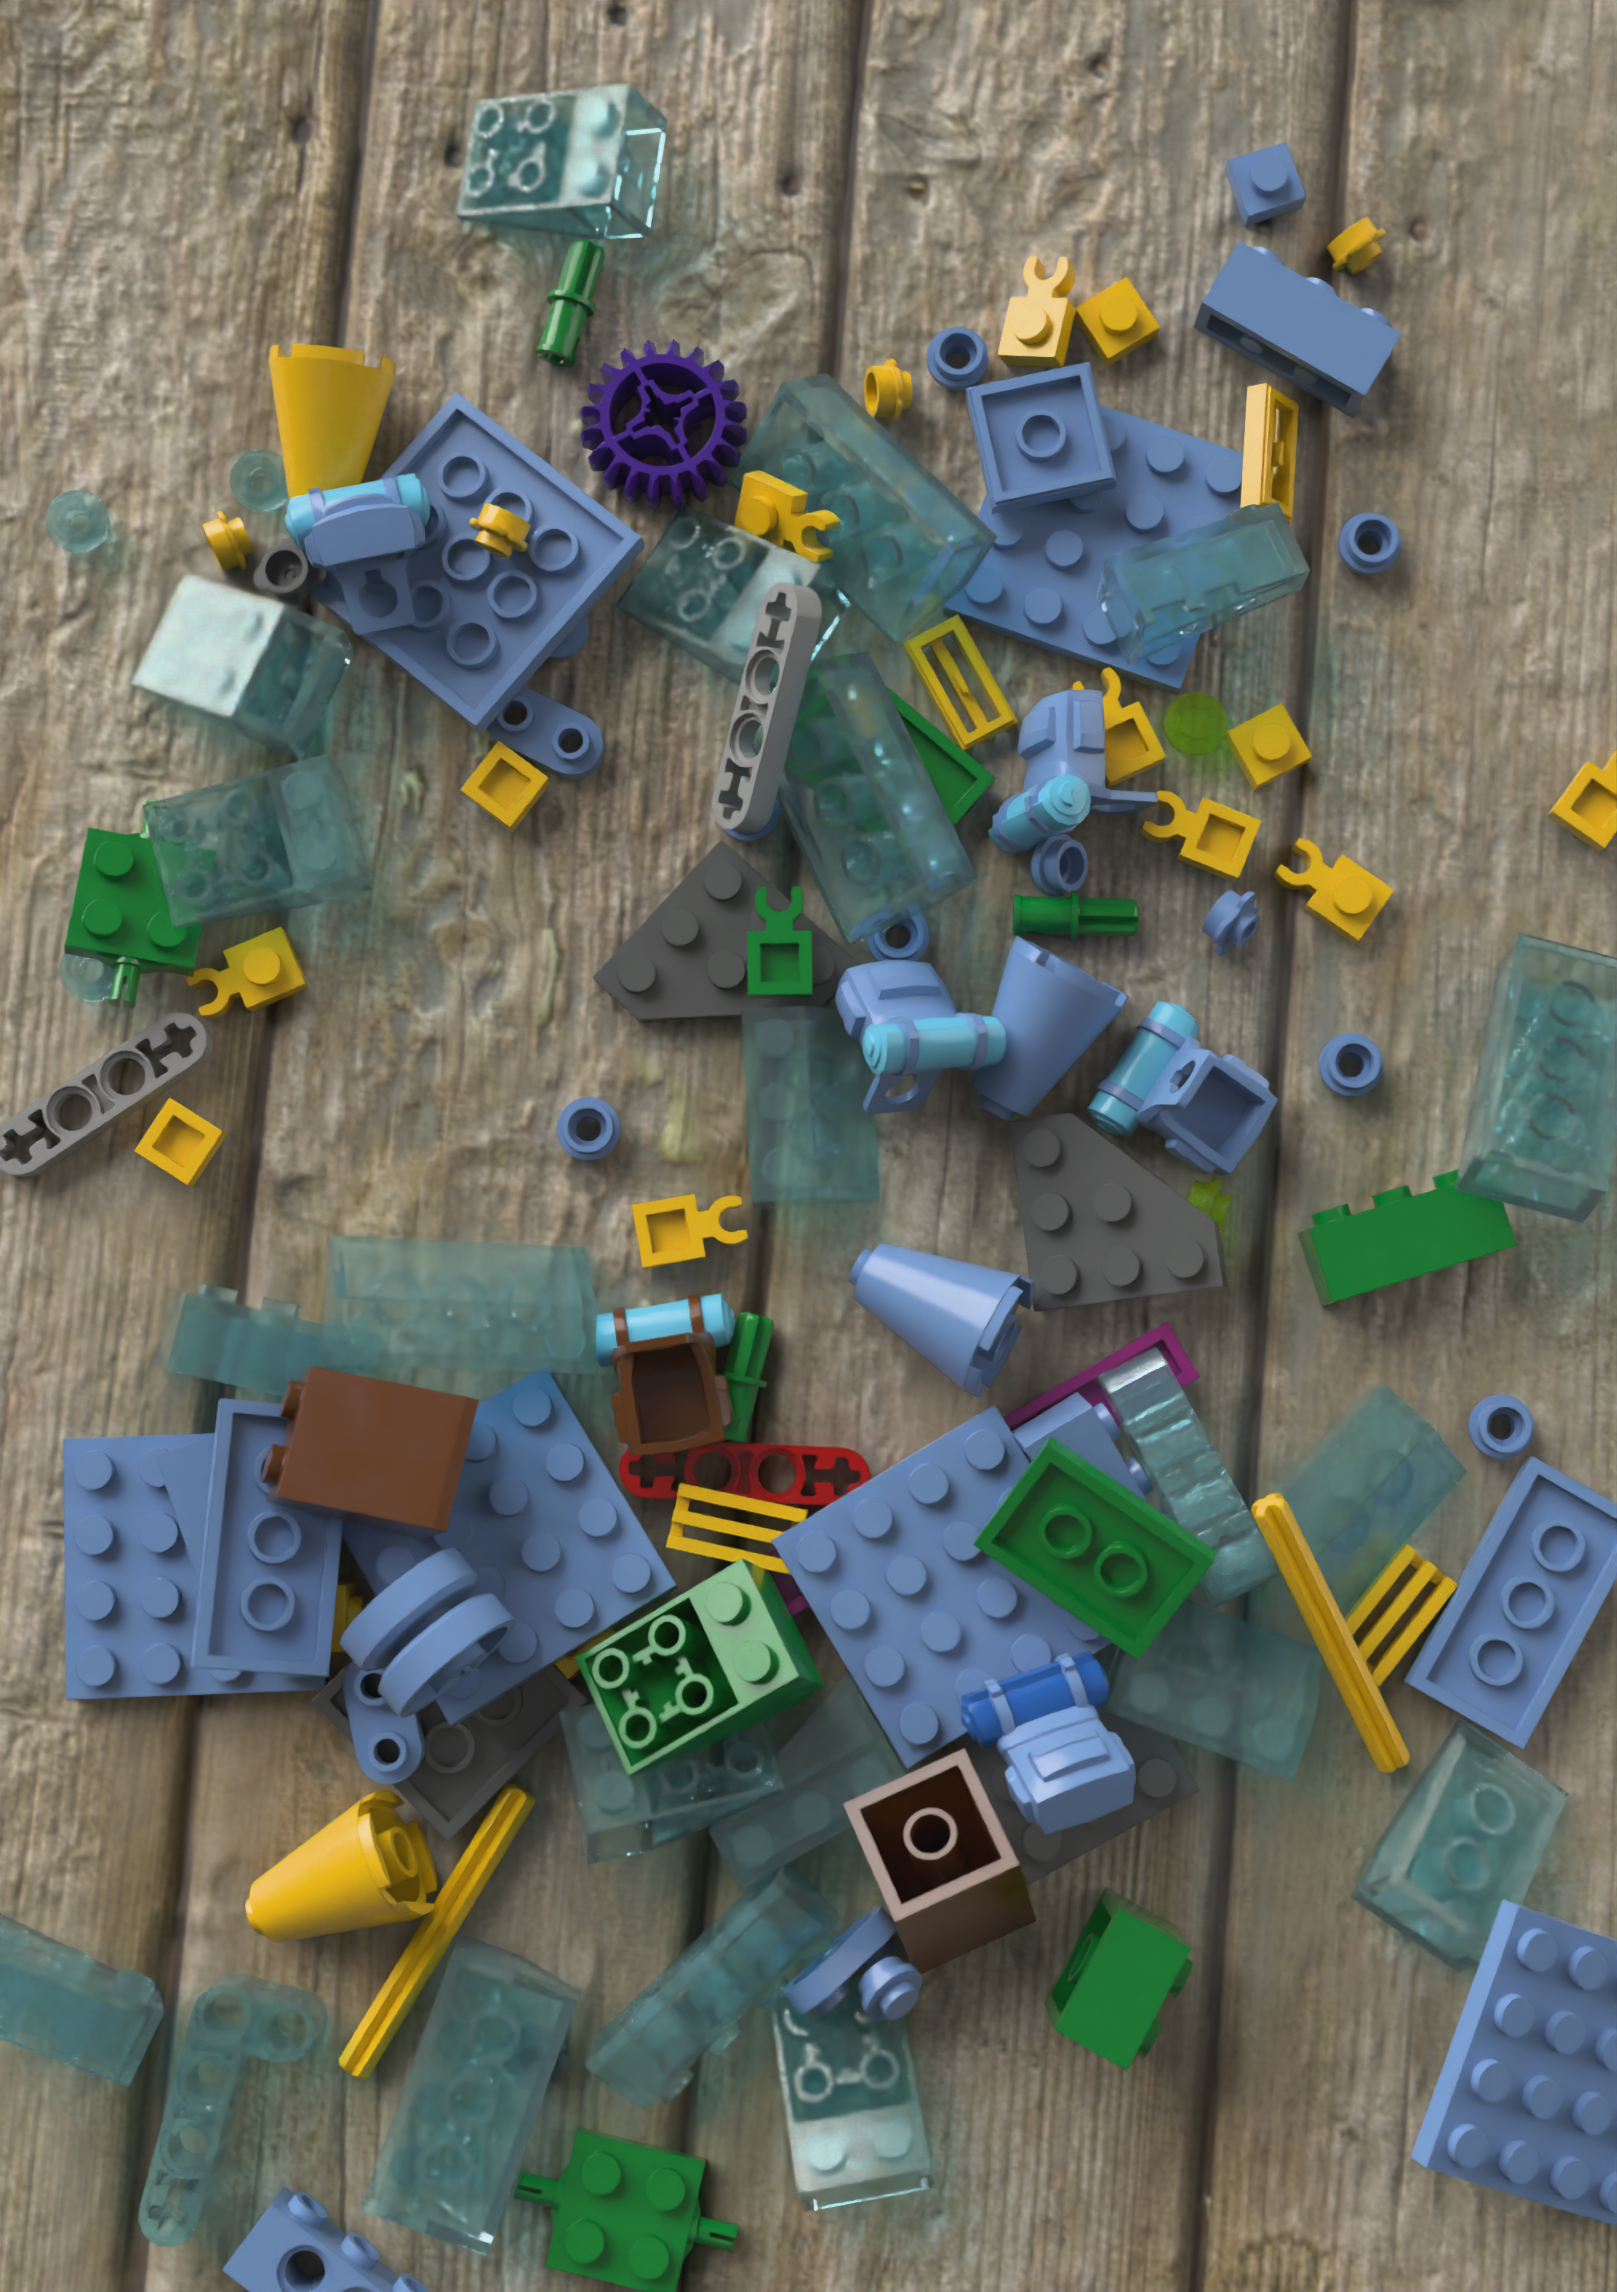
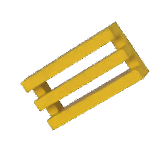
M1264 383L1247 387L1240 508L1246 512L1253 511V516L1258 519L1266 518L1267 524L1277 526L1289 524L1291 519H1293L1299 405L1277 389Z
M958 614L903 643L904 653L953 741L966 753L971 752L975 746L981 743L986 744L995 739V736L1005 731L1006 733L1017 727L1018 720ZM950 634L997 716L996 719L989 723L942 640ZM927 646L930 647L976 730L970 733L967 732L922 649Z
M679 1484L676 1506L673 1511L672 1524L666 1543L667 1548L731 1562H737L743 1558L763 1569L791 1574L782 1558L684 1537L685 1525L772 1543L771 1540L784 1533L688 1511L690 1501L695 1499L791 1520L790 1528L804 1521L808 1510L695 1485Z
M1405 1543L1399 1547L1344 1618L1353 1636L1409 1564L1416 1570L1415 1574L1358 1645V1649L1378 1687H1380L1458 1587V1584L1451 1578L1443 1575L1436 1566L1422 1558L1415 1549ZM1430 1581L1435 1585L1373 1665L1368 1663L1366 1660L1427 1582Z

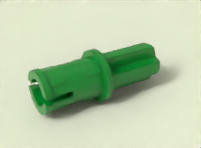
M579 239L570 244L557 289L551 290L547 296V301L551 308L540 344L536 349V354L542 360L560 367L574 366L575 355L586 318L592 317L596 310L595 305L591 301L605 254L601 246L589 240Z
M1071 891L1070 897H1036L1014 894L1013 936H1019V934L1069 935V941L1076 942L1077 935L1133 936L1137 933L1139 925V907L1134 899L1078 898L1077 891Z
M748 1312L738 1315L724 1371H717V1374L726 1376L730 1387L729 1394L733 1410V1424L726 1427L727 1439L743 1443L748 1441V1430L759 1387L766 1388L767 1384L761 1378L774 1329V1322L765 1316Z

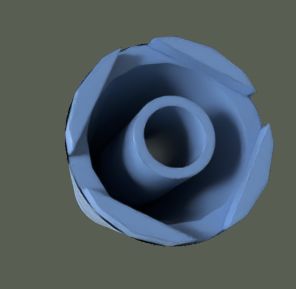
M1016 936L1009 951L991 1015L997 1018L1004 1027L1006 1049L1003 1059L997 1065L981 1066L975 1071L971 1086L981 1093L977 1104L1007 1121L1011 1120L1015 1112L1028 1116L1122 1011L1130 997L1105 981L1102 983L1096 981V978L1086 973L1084 969L1035 943Z
M888 1243L879 1244L874 1251L867 1248L864 1249L857 1258L849 1277V1283L856 1286L854 1299L963 1391L977 1398L982 1395L981 1384L989 1388L1007 1361L1023 1328L1017 1325L1018 1316L1015 1313L1018 1305L1030 1310L1036 1289L1035 1282L1023 1275Z

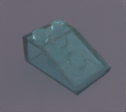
M1461 1719L1455 1723L1376 1842L1351 1898L1458 1973L1478 1966L1502 1899L1519 1905L1522 1904L1569 1793L1464 1719Z

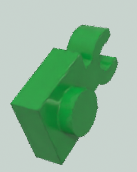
M792 886V903L790 907L785 911L776 912L767 904L766 887H758L755 894V907L758 917L766 924V931H747L748 999L812 998V930L793 931V924L798 921L803 912L804 898L800 886Z

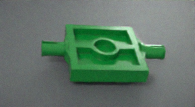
M156 799L146 802L141 834L126 835L88 827L64 944L65 954L97 959L107 966L114 968L110 995L107 1002L115 1007H119L123 985L126 984L123 1008L125 1009L134 1008L136 1005L135 999L140 973L147 974L164 971L194 976L215 863L216 851L179 845L170 839H166L173 806L166 801H162L158 823H155L158 800Z
M582 2127L578 2128L570 2162L560 2175L559 2180L521 2170L514 2195L515 2200L520 2199L552 2207L553 2234L545 2267L645 2292H676L682 2262L692 2249L693 2243L727 2250L732 2253L734 2238H736L738 2223L733 2224L700 2215L701 2209L698 2193L706 2158Z

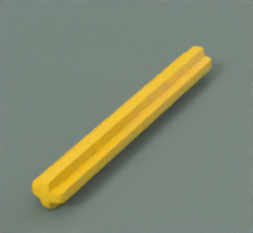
M1272 1493L1263 1499L1257 1500L1251 1507V1513L1374 1763L1380 1772L1386 1774L1406 1766L1410 1760V1753L1288 1503L1280 1493Z
M511 1782L502 1789L435 1899L433 1911L426 1914L339 2057V2065L347 2073L365 2080L373 2072L535 1805L536 1798L528 1790Z

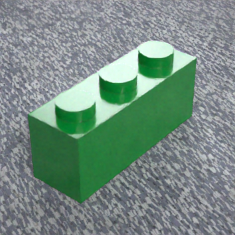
M1470 1166L1432 1177L1436 1188L1432 1191L1412 1196L1409 1185H1405L1371 1196L1375 1208L1351 1215L1347 1203L1312 1214L1311 1218L1314 1227L1297 1234L1321 1306L1517 1246L1493 1172L1473 1178Z

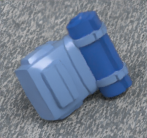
M1090 1651L1070 1657L1068 1653L1057 1656L1054 1662L1000 1681L995 1679L985 1681L981 1689L961 1696L962 1715L960 1719L962 1725L965 1726L971 1739L977 1742L981 1749L996 1746L1002 1759L1008 1766V1769L1005 1771V1778L1013 1802L1017 1803L1026 1821L1037 1824L1045 1835L1092 1821L1133 1803L1134 1785L1136 1783L1135 1764L1120 1737L1115 1732H1108L1099 1720V1714L1096 1710L1108 1702L1109 1684L1104 1667L1099 1664L1096 1658H1093Z

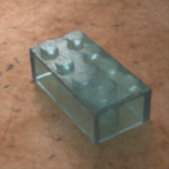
M1518 932L1496 972L1455 1190L1584 1223L1607 1193L1617 1135V958Z

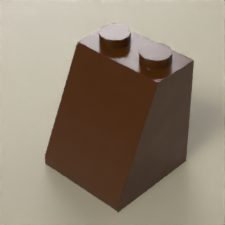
M310 1366L301 1373L299 1381L289 1379L283 1394L279 1418L288 1420L282 1446L272 1443L266 1457L261 1478L262 1483L271 1485L267 1502L416 1540L445 1533L479 1400Z
M965 1748L843 1803L912 1966L917 1968L920 1974L1036 1922L1020 1864Z

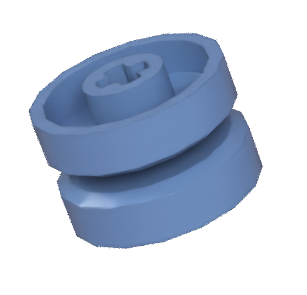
M454 1547L439 1551L392 1583L352 1621L343 1633L340 1645L361 1670L372 1671L388 1666L383 1673L377 1691L398 1717L405 1718L420 1711L462 1681L505 1640L516 1623L513 1616L492 1593L481 1594L468 1599L475 1588L479 1575Z

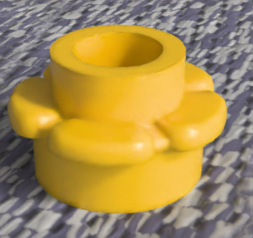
M1365 217L1341 233L1327 246V250L1336 261L1332 266L1335 271L1342 270L1347 266L1352 275H1355L1373 263L1384 253L1378 243L1385 237V229L1382 228L1377 231L1369 217Z
M886 359L884 365L869 366L864 379V400L869 416L885 417L888 422L898 420L902 410L910 408L913 393L909 372L901 371L897 368L898 365L894 359Z
M485 503L478 519H470L469 525L471 528L479 531L474 542L484 550L499 557L509 559L513 550L524 552L527 549L528 544L525 542V538L531 525L519 516L501 507Z
M218 511L216 512L218 519L201 525L208 544L222 572L237 566L243 571L247 568L244 556L254 553L249 536L239 517L228 521L224 512Z

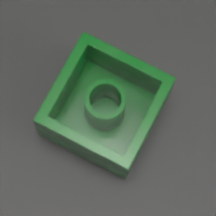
M1105 1887L1044 2002L1055 2031L1126 2071L1129 2069L1135 2055L1141 2058L1146 2057L1160 2031L1161 2021L1155 2018L1167 1994L1173 1998L1178 1996L1186 1984L1193 1966V1961L1187 1958L1191 1947L1175 1925Z

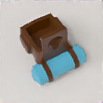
M722 1293L702 1297L699 1294L689 1295L688 1299L626 1310L624 1307L613 1308V1312L592 1315L589 1333L586 1335L587 1344L593 1359L597 1360L600 1367L613 1365L618 1376L620 1390L612 1394L611 1410L614 1413L615 1428L619 1442L627 1444L630 1456L678 1452L727 1439L726 1427L733 1424V1410L729 1394L730 1387L726 1376L716 1373L715 1362L716 1348L730 1345L731 1337L734 1336L735 1317L733 1310L730 1309Z

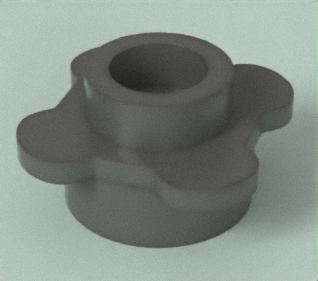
M292 538L284 539L277 546L268 550L263 556L260 566L254 572L255 585L261 591H270L278 598L279 607L287 613L300 611L304 607V598L314 587L324 585L328 579V572L321 568L312 567L308 556L299 546L295 545ZM295 571L296 577L291 581L286 580L287 573Z

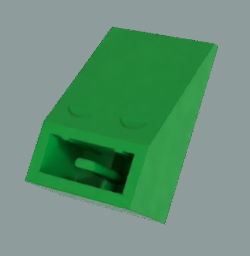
M743 1558L575 1657L629 1777H634L767 1721L825 1687L770 1572Z

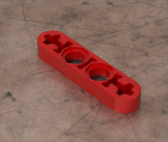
M715 1442L687 1449L689 1453L683 1469L686 1484L702 1487L697 1482L694 1474L697 1460L705 1453H720L729 1461L732 1473L728 1483L721 1489H717L718 1491L781 1504L829 1505L844 1496L834 1494L832 1483L813 1481L816 1491L815 1495H802L800 1493L806 1476L802 1455L805 1454L817 1455L814 1469L829 1470L834 1468L835 1458H848L849 1469L859 1471L860 1479L859 1483L848 1485L847 1493L870 1480L869 1467L864 1458L854 1450L843 1447ZM627 1448L621 1456L619 1464L620 1479L626 1489L634 1495L644 1498L677 1499L678 1490L673 1489L676 1476L661 1475L655 1477L653 1487L642 1486V1477L637 1474H631L630 1467L632 1462L642 1460L644 1455L630 1456L629 1449ZM675 1452L655 1454L657 1462L677 1463ZM777 1454L791 1460L796 1471L795 1481L792 1486L786 1491L779 1493L770 1492L765 1489L758 1477V1470L762 1461L771 1455Z

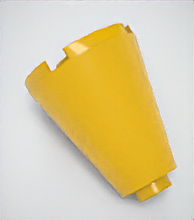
M279 344L270 347L269 366L289 500L292 497L309 494V489L319 487L322 492L362 483L395 379L396 362L381 356L380 369L364 365L365 352L330 346L292 344L291 357H286Z
M387 1789L367 1794L255 1880L250 1888V1898L246 1901V1914L254 1931L259 1935H265L274 1943H281L412 1921L432 1912L435 1904L426 1903L427 1894L437 1890V1875L433 1856L418 1821L415 1819L405 1824L395 1808L405 1804L397 1794Z

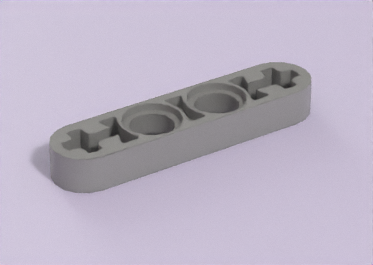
M776 583L765 593L761 602L713 792V816L717 824L723 829L756 833L765 827L773 812L821 624V601L817 593L811 588L789 583ZM782 642H784L783 649H780ZM778 663L780 670L779 680L775 690L771 693L769 686L770 674L773 666ZM761 725L764 734L760 752L756 756L754 753V738L757 729Z
M171 1013L164 1016L0 1125V1170L19 1178H32L42 1174L199 1070L209 1060L213 1052V1037L209 1028L202 1021L187 1013ZM177 1028L187 1034L195 1031L197 1036L189 1042L193 1052L188 1057H184L178 1052H172L159 1061L168 1068V1071L162 1076L157 1064L143 1053V1049L149 1045L152 1051L159 1055L172 1047L175 1042L171 1033ZM126 1061L139 1062L145 1071V1082L142 1088L132 1095L119 1094L112 1083L115 1069ZM84 1096L92 1108L90 1121L82 1129L68 1131L59 1119L60 1108L68 1098ZM43 1116L47 1128L61 1139V1142L56 1146L53 1140L46 1137L31 1145L29 1153L32 1159L28 1163L17 1158L10 1159L8 1156L15 1149L12 1138L16 1134L31 1139L46 1130L37 1123V1119Z

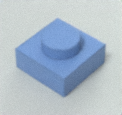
M1286 142L1230 159L1227 162L1225 174L1244 226L1303 208L1307 197Z

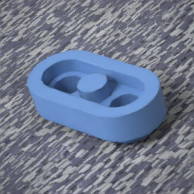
M524 686L487 727L495 743L499 740L524 760L567 780H580L592 775L600 767L605 754L603 737L594 721ZM521 707L527 711V717L521 724L510 725L505 722V715L511 708ZM572 734L580 736L583 739V744L578 751L567 753L560 748L561 741L566 736Z
M353 1661L347 1668L343 1678V1693L358 1765L367 1777L378 1783L394 1784L401 1782L418 1769L424 1758L425 1741L419 1711L405 1718L398 1717L383 1697L369 1695L364 1685L365 1679L370 1673H377L383 1676L388 1666L378 1670L364 1671ZM382 1739H392L398 1744L400 1755L397 1761L386 1762L380 1758L377 1748Z
M880 1905L871 1909L850 1925L809 1963L783 1990V1994L797 2012L802 2015L813 2009L818 2016L825 2014L848 1993L849 1989L843 1982L860 1966L867 1972L874 1964L885 1959L896 1947L890 1939L897 1930L893 1920Z

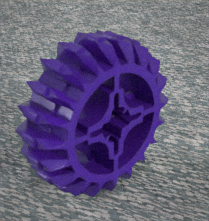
M674 339L667 346V354H657L656 346L648 340L644 344L645 357L636 360L634 354L624 348L623 352L620 353L623 368L619 370L613 365L604 363L600 371L606 385L589 383L587 395L593 404L583 406L580 410L581 422L589 428L581 432L580 436L583 448L593 450L588 457L592 471H605L603 482L608 490L617 489L625 484L624 499L630 505L638 500L642 492L647 493L648 507L654 512L661 505V496H671L672 505L680 511L684 507L683 493L692 491L694 497L704 503L708 498L705 482L709 481L715 486L724 488V485L727 483V473L722 466L738 468L740 465L741 453L735 447L747 443V428L740 425L742 421L747 419V408L745 403L735 401L739 396L737 381L735 379L722 381L725 371L724 365L719 360L703 367L704 351L699 346L694 348L686 358H683L680 353V344ZM659 387H678L687 390V392L671 395L661 391ZM637 396L641 411L637 417L626 423V431L613 436L619 413L629 400ZM652 408L660 420L663 419L668 426H674L676 444L669 432H665L660 425L654 426ZM713 415L715 425L712 435L704 448L692 457L689 451L688 438L701 428V421ZM659 456L667 460L671 466H652L639 461L646 457Z

